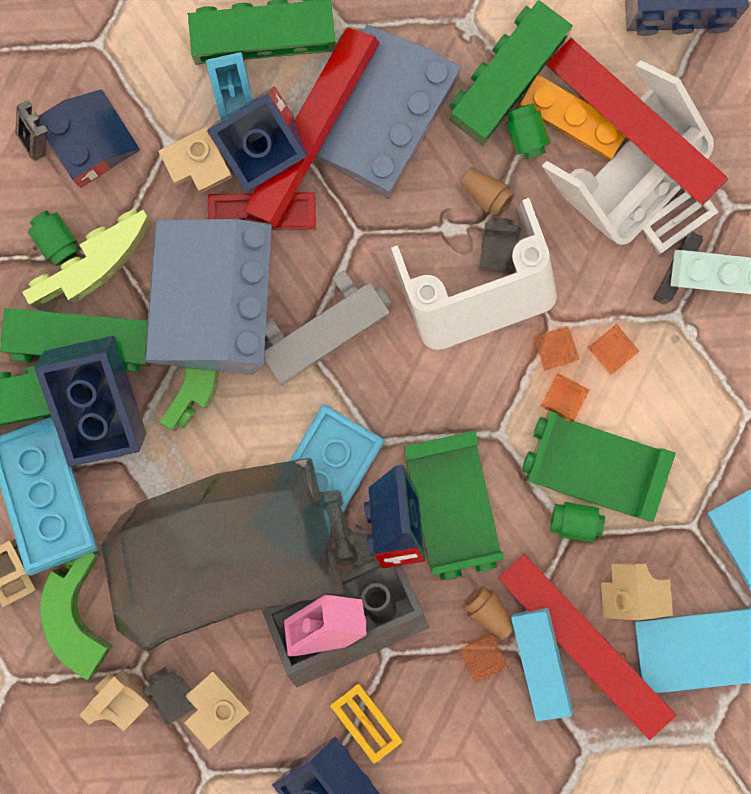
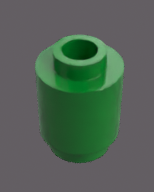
M531 103L508 111L509 121L506 124L516 155L524 153L525 159H530L546 153L544 146L549 145L550 140L541 111H536L535 104Z
M47 210L30 221L32 227L28 230V234L47 261L51 260L55 266H59L79 252L75 245L77 243L76 238L58 212L50 215Z
M564 502L563 505L555 504L550 532L558 533L560 538L594 543L595 536L602 537L605 516L599 515V507Z

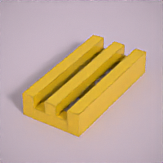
M359 682L330 704L332 710L373 764L403 742V739ZM356 694H358L392 739L390 742L387 743L353 699ZM345 703L349 705L381 749L375 752L343 710L342 705Z

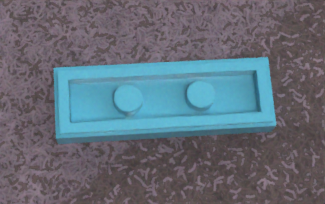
M549 608L514 613L511 619L536 721L571 717L574 711Z

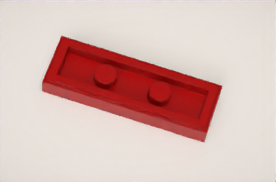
M295 192L277 226H271V230H316V193ZM253 193L208 194V219H239L264 223L248 216L243 211Z

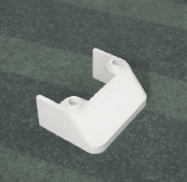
M640 60L636 67L649 87V90L640 99L708 159L714 147L713 137L681 80ZM630 141L615 154L595 177L591 172L582 168L576 169L569 174L548 161L542 165L565 200L606 237L620 245L631 242L681 189L677 183Z
M529 198L522 200L517 209L527 238L520 240L516 244L512 252V261L517 273L448 297L443 283L432 275H422L410 280L398 245L391 247L390 257L420 339L427 348L441 351L544 314L554 306L557 300V291L549 250Z

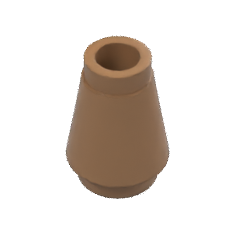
M473 167L464 174L460 181V185L465 188L488 215L492 213L499 217L510 205L515 195L509 190V185L479 170L477 171Z
M481 586L473 591L465 600L463 607L467 610V616L494 635H497L501 640L508 637L514 631L510 615L493 590H487L484 586Z

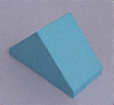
M241 52L206 60L220 119L253 99Z

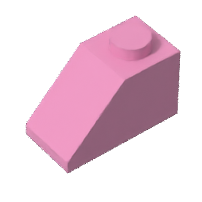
M324 595L284 620L288 656H299L345 648L367 635L362 599Z

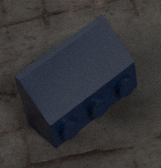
M336 737L317 747L272 784L278 794H380L370 778L363 773L350 756L348 750Z

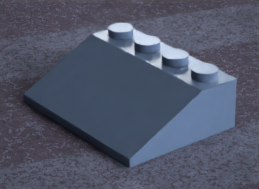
M366 24L362 32L375 36L380 43L315 158L383 197L390 199L456 84L461 66L426 47Z
M239 219L156 220L145 362L253 375L264 365L272 224Z

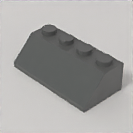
M377 559L262 610L287 676L296 687L430 628L403 567L396 566L382 569ZM324 595L362 599L364 615L366 617V636L345 648L299 656H288L284 620Z

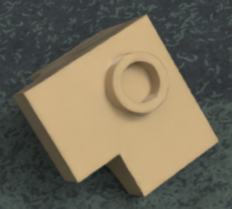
M207 127L158 151L174 184L177 186L186 181L193 180L200 194L232 178L217 146L207 132Z
M16 539L9 540L0 545V604L4 608L36 591L29 575L25 572Z
M647 563L611 564L612 581L601 582L604 619L647 620L673 616L670 579L653 578L648 571Z
M123 670L116 676L108 673L94 688L98 694L79 716L89 725L101 719L110 720L124 732L154 699Z
M213 670L185 696L197 710L185 720L184 724L209 750L246 717L253 706L230 680L226 681Z

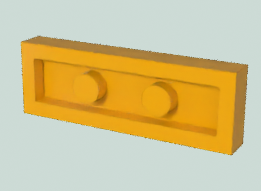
M538 74L519 107L534 103L536 111H541L545 124L609 161L613 158L625 138L588 103Z

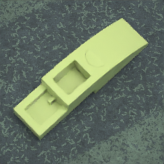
M137 210L128 211L117 219L118 224L106 230L105 227H100L85 236L87 241L79 244L86 258L82 260L80 257L72 258L60 266L62 271L51 277L48 274H44L33 279L29 283L30 288L22 292L28 304L37 309L62 294H65L67 299L75 304L96 291L123 267L143 240L152 222L144 210L137 212Z

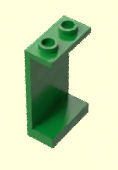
M552 411L547 412L545 418L539 417L533 437L538 438L535 451H528L522 467V472L527 473L525 481L648 522H654L676 455L675 452L641 444L557 416L558 413Z
M476 431L404 446L410 479L419 494L422 533L432 575L440 574L441 580L462 576L461 569L475 566L476 572L497 568L496 561L504 560L503 552L500 551L477 449L479 444Z

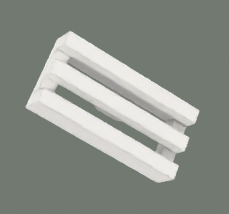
M686 192L662 208L641 232H644L647 236L646 239L650 244L652 243L655 251L660 255L718 213L710 199L703 205L707 211L664 243L660 241L659 237L702 207L698 202L694 203L654 232L650 226L691 198Z

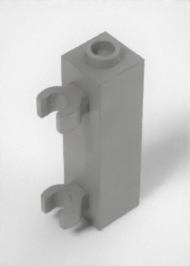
M345 270L333 276L332 279L345 299L296 331L284 337L271 317L267 319L265 335L272 346L264 351V360L280 385L283 386L388 318L390 312L387 307L392 305L381 287L374 289L370 282L357 290Z

